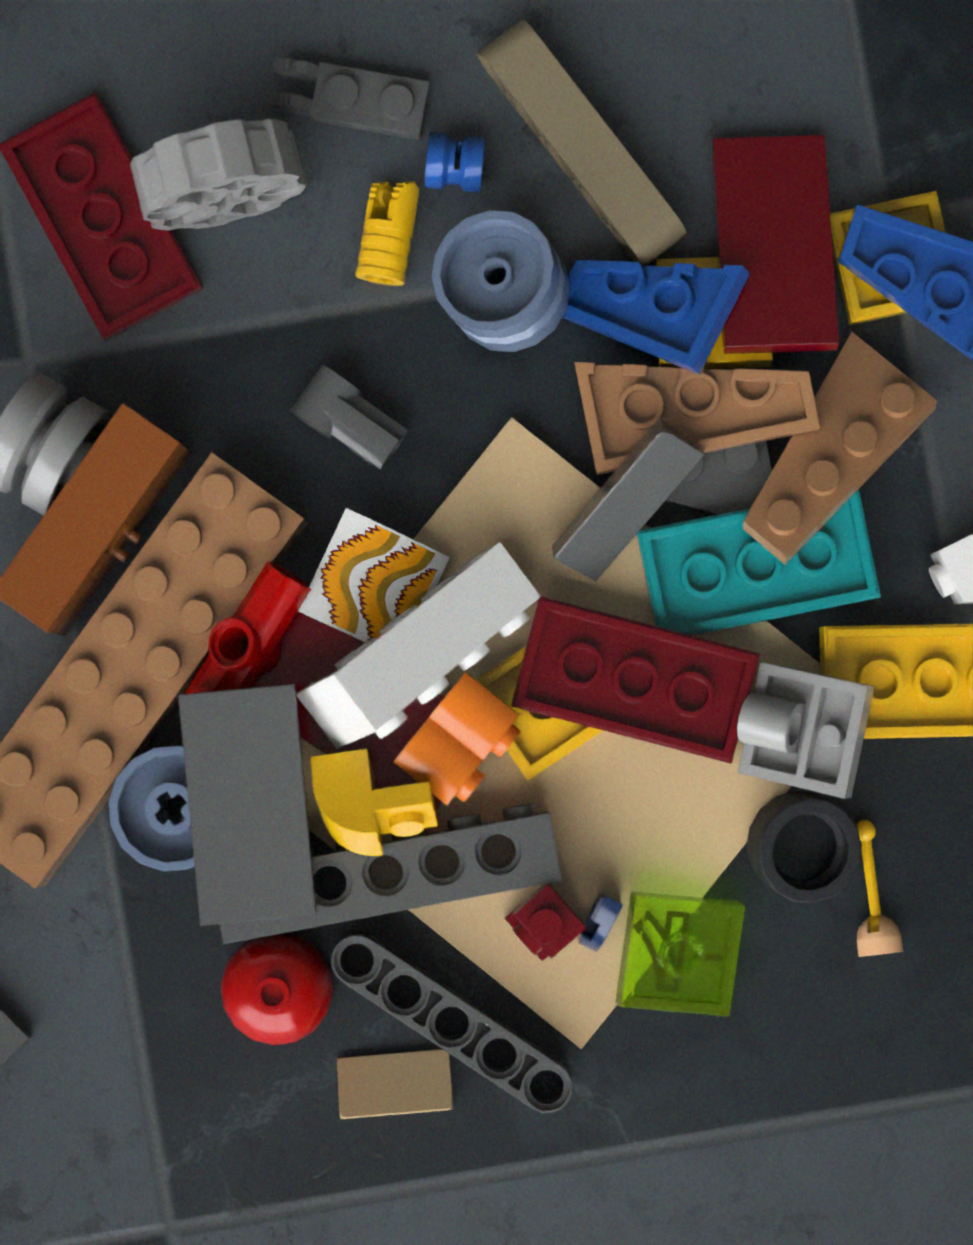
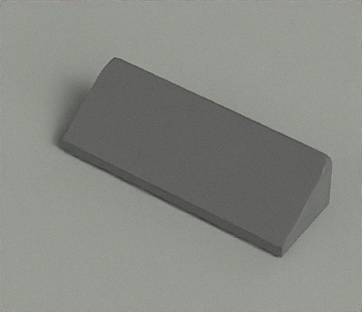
M659 418L552 545L553 557L562 564L597 581L705 455L704 452L663 419Z

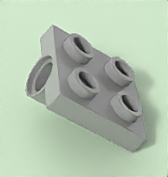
M760 662L755 690L748 694L744 700L738 719L737 735L739 741L744 743L738 773L844 799L851 798L874 686L769 662Z

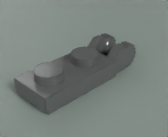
M276 58L273 71L275 74H279L286 79L313 82L316 85L313 100L285 91L270 92L267 104L270 108L309 116L313 122L420 140L430 87L429 81L320 62L318 66L303 60Z

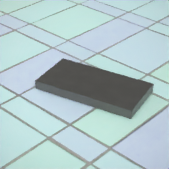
M285 684L178 695L200 926L316 915L317 907L296 685Z

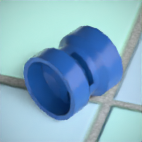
M429 132L425 188L443 189L446 185L450 184L459 185L464 192L481 193L486 137L468 135L464 140L451 139L447 133ZM456 156H461L460 169H455Z

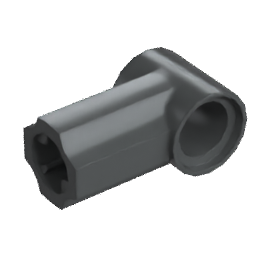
M321 365L292 405L290 411L326 438L331 439L333 436L350 448L349 450L381 471L401 445L408 430L361 397L362 392L346 379L325 365Z

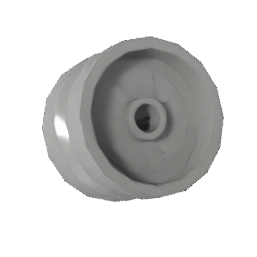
M39 371L30 376L18 389L0 416V491L7 494L22 484L21 503L44 516L110 422L111 413L85 397H81L67 405V388Z

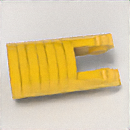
M415 181L396 183V187L393 188L389 185V182L372 183L363 225L358 265L355 272L357 278L383 285L401 286L405 284L419 198V188Z

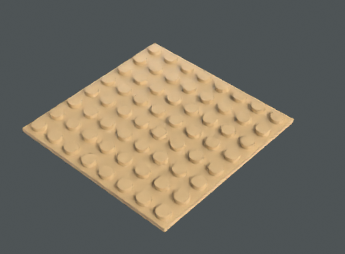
M512 417L413 539L450 557L438 585L476 555L501 542L540 596L655 626L637 535L634 536L597 581L573 570L553 557L552 545L599 491L600 487ZM645 524L640 530L649 529L650 527ZM538 600L525 609L530 619L521 627L504 638L497 632L485 642L490 651L482 659L464 671L457 665L444 675L449 685L440 694L446 697L465 672H468L477 679L527 645ZM767 621L692 635L760 653L750 693L755 690L760 662H769L820 674V663ZM603 730L528 781L507 750L500 758L490 751L477 767L485 775L483 780L465 802L461 801L457 796H454L448 805L442 802L436 810L438 826L425 828L426 834L448 830L446 819L480 813L481 822L487 823L503 820L502 809L536 803L538 813L546 811L550 813L562 881L549 884L584 924L599 894L605 893L621 901L623 907L597 952L579 944L577 936L552 959L548 956L541 961L518 938L512 930L513 928L505 920V917L542 885L409 909V911L582 1049L652 962L650 953L643 940L630 924L646 909L649 910L663 928L666 910L684 911L690 914L747 843L749 827L759 810L776 796L786 794L791 786L738 773L744 744L739 739L732 764ZM301 738L309 830L333 850L337 851L335 840L324 825L313 790L310 757L326 754ZM391 833L381 834L382 842L391 841ZM495 834L484 841L482 855L489 864L503 866L513 859L515 845L509 837ZM437 845L428 851L426 863L433 874L445 877L457 870L459 857L450 846ZM383 855L377 857L372 862L371 875L377 884L383 887H392L401 881L403 869L396 858ZM671 916L669 939L681 925L682 917ZM645 919L640 926L648 936L657 955L661 949L662 938L651 922Z

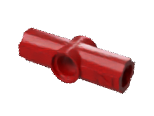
M267 561L233 617L220 621L212 629L208 643L210 654L185 694L250 688L257 675L269 672L276 665L280 656L279 640L311 591V588L307 585L308 583L280 565ZM248 637V649L241 656V645L245 638Z

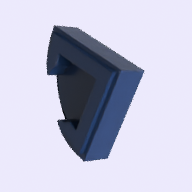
M605 893L599 894L585 922L586 929L577 938L579 940L578 943L597 952L623 907L622 902Z

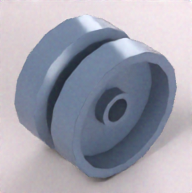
M488 210L465 218L446 234L435 253L431 278L437 301L470 340L489 350L515 352L537 345L556 329L567 310L570 283L564 262L534 222L514 212Z
M183 746L153 748L133 758L116 777L109 798L110 826L121 848L140 864L160 871L188 870L195 867L184 749ZM180 796L185 799L187 804L181 809L183 817L176 818L169 813L168 803L171 798Z

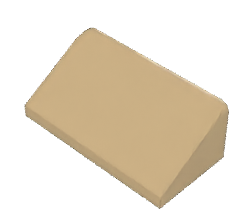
M443 1049L337 1057L340 1119L453 1109L450 1054Z

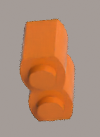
M465 672L397 756L394 763L417 782H429L432 794L446 805L454 796L465 802L485 777L477 769L485 757L492 751L500 758L520 734L521 730L513 725L520 714L468 672Z

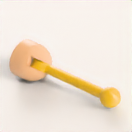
M868 820L858 821L856 825L862 845L861 850L870 916L861 923L857 931L858 957L904 952L902 936L898 926L892 919L881 914L872 839L876 834V828Z

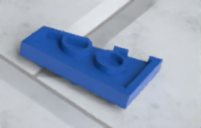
M576 260L568 275L570 293L567 310L562 318L696 374H700L750 273L743 265H724L723 269L698 268L695 264L674 263V267L643 266L640 262Z

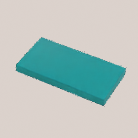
M859 489L786 565L743 530V521L750 509L644 529L636 534L654 624L664 629L692 636L881 598Z

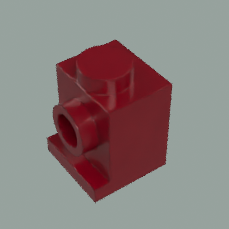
M549 883L539 887L505 917V920L513 928L512 930L518 938L541 961L548 956L552 959L586 929L584 922Z

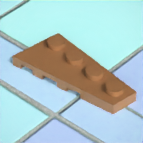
M851 332L814 397L820 429L792 435L743 521V530L785 565L936 409L937 400L853 332Z
M574 362L597 475L614 472L659 418L663 419L704 453L820 429L809 371L704 369L703 367L700 374H696L682 367H647V365L623 364V366L596 365L595 363Z

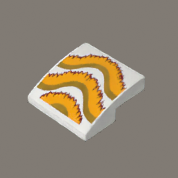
M346 508L309 586L311 591L298 611L361 641L367 642L374 637L377 639L381 636V628L414 605L418 607L423 603L420 599L438 585L450 557Z

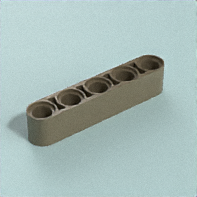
M521 19L477 52V56L486 72L633 262H640L643 266H647L687 235L685 227L670 205L525 20Z

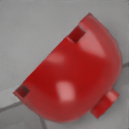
M288 932L254 938L242 944L226 964L220 986L224 1010L235 1028L251 1040L273 1046L295 1043L314 1032L329 1012L334 993L331 969L321 950L303 936Z

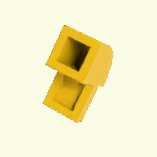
M367 749L310 757L314 795L324 825L331 837L347 850L361 855L382 856L381 834L391 833L395 836L405 837L419 834L424 828L438 826L435 803L429 782L376 789L374 771Z

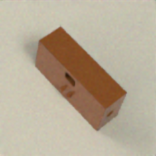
M122 403L1 576L0 600L47 633L65 636L118 559L123 563L128 559L130 553L125 551L131 541L135 544L139 543L143 535L138 530L192 453L180 442Z

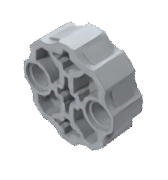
M237 119L213 123L190 132L177 133L154 143L151 149L135 156L130 164L143 220L150 221L151 227L158 230L202 229L224 225L245 217L257 216L280 207L287 199L301 194L306 187L293 131H288L286 122L276 119L260 121Z

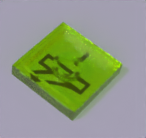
M631 891L615 1002L620 1007L730 1016L745 906L739 901Z

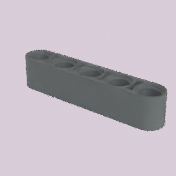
M364 931L352 932L345 935L335 946L331 956V966L335 976L341 982L533 1110L541 1113H554L561 1110L569 1102L572 1095V1079L567 1066L559 1058L374 935ZM352 944L367 946L374 957L373 967L364 973L350 971L343 962L344 949ZM400 975L411 976L419 982L421 996L416 1002L411 1004L398 1003L390 994V982ZM447 1007L461 1009L469 1020L467 1028L458 1035L443 1033L436 1023L437 1014L442 1009ZM496 1038L508 1040L516 1050L514 1059L503 1067L489 1064L483 1055L485 1045ZM543 1070L556 1072L563 1081L561 1090L550 1098L537 1096L530 1087L532 1078Z

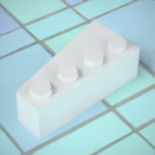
M501 542L476 555L420 599L423 603L418 607L417 605L410 607L381 628V636L375 639L374 637L334 664L337 671L316 682H311L296 695L336 749L373 732L381 739L407 720L408 717L403 712V709L416 698L421 704H424L443 691L449 685L444 675L455 666L459 665L464 671L489 653L490 649L485 642L499 632L504 638L526 623L530 616L525 609L541 596Z

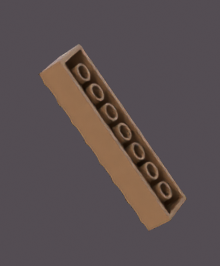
M211 453L0 743V864L35 889L46 886L109 800L116 777L133 758L143 753L179 703L178 695L185 694L210 654L208 643L212 629L220 621L233 617L267 561L279 565L308 525L304 518L215 454Z

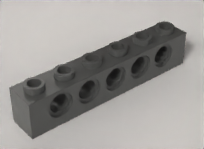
M536 803L502 809L503 820L482 823L480 813L446 819L448 830L426 834L424 828L422 832L412 836L402 837L391 834V841L382 842L383 855L396 858L403 869L401 881L392 887H383L372 878L371 865L374 859L379 856L354 853L342 847L336 841L337 851L314 855L313 845H311L317 914L220 924L223 944L562 881L549 811L538 813ZM495 834L509 837L515 845L513 859L503 866L489 864L482 855L484 841ZM437 845H447L453 848L459 857L457 870L445 877L433 874L426 863V856L431 848ZM334 866L344 873L347 884L342 895L327 897L319 892L315 884V877L320 868Z

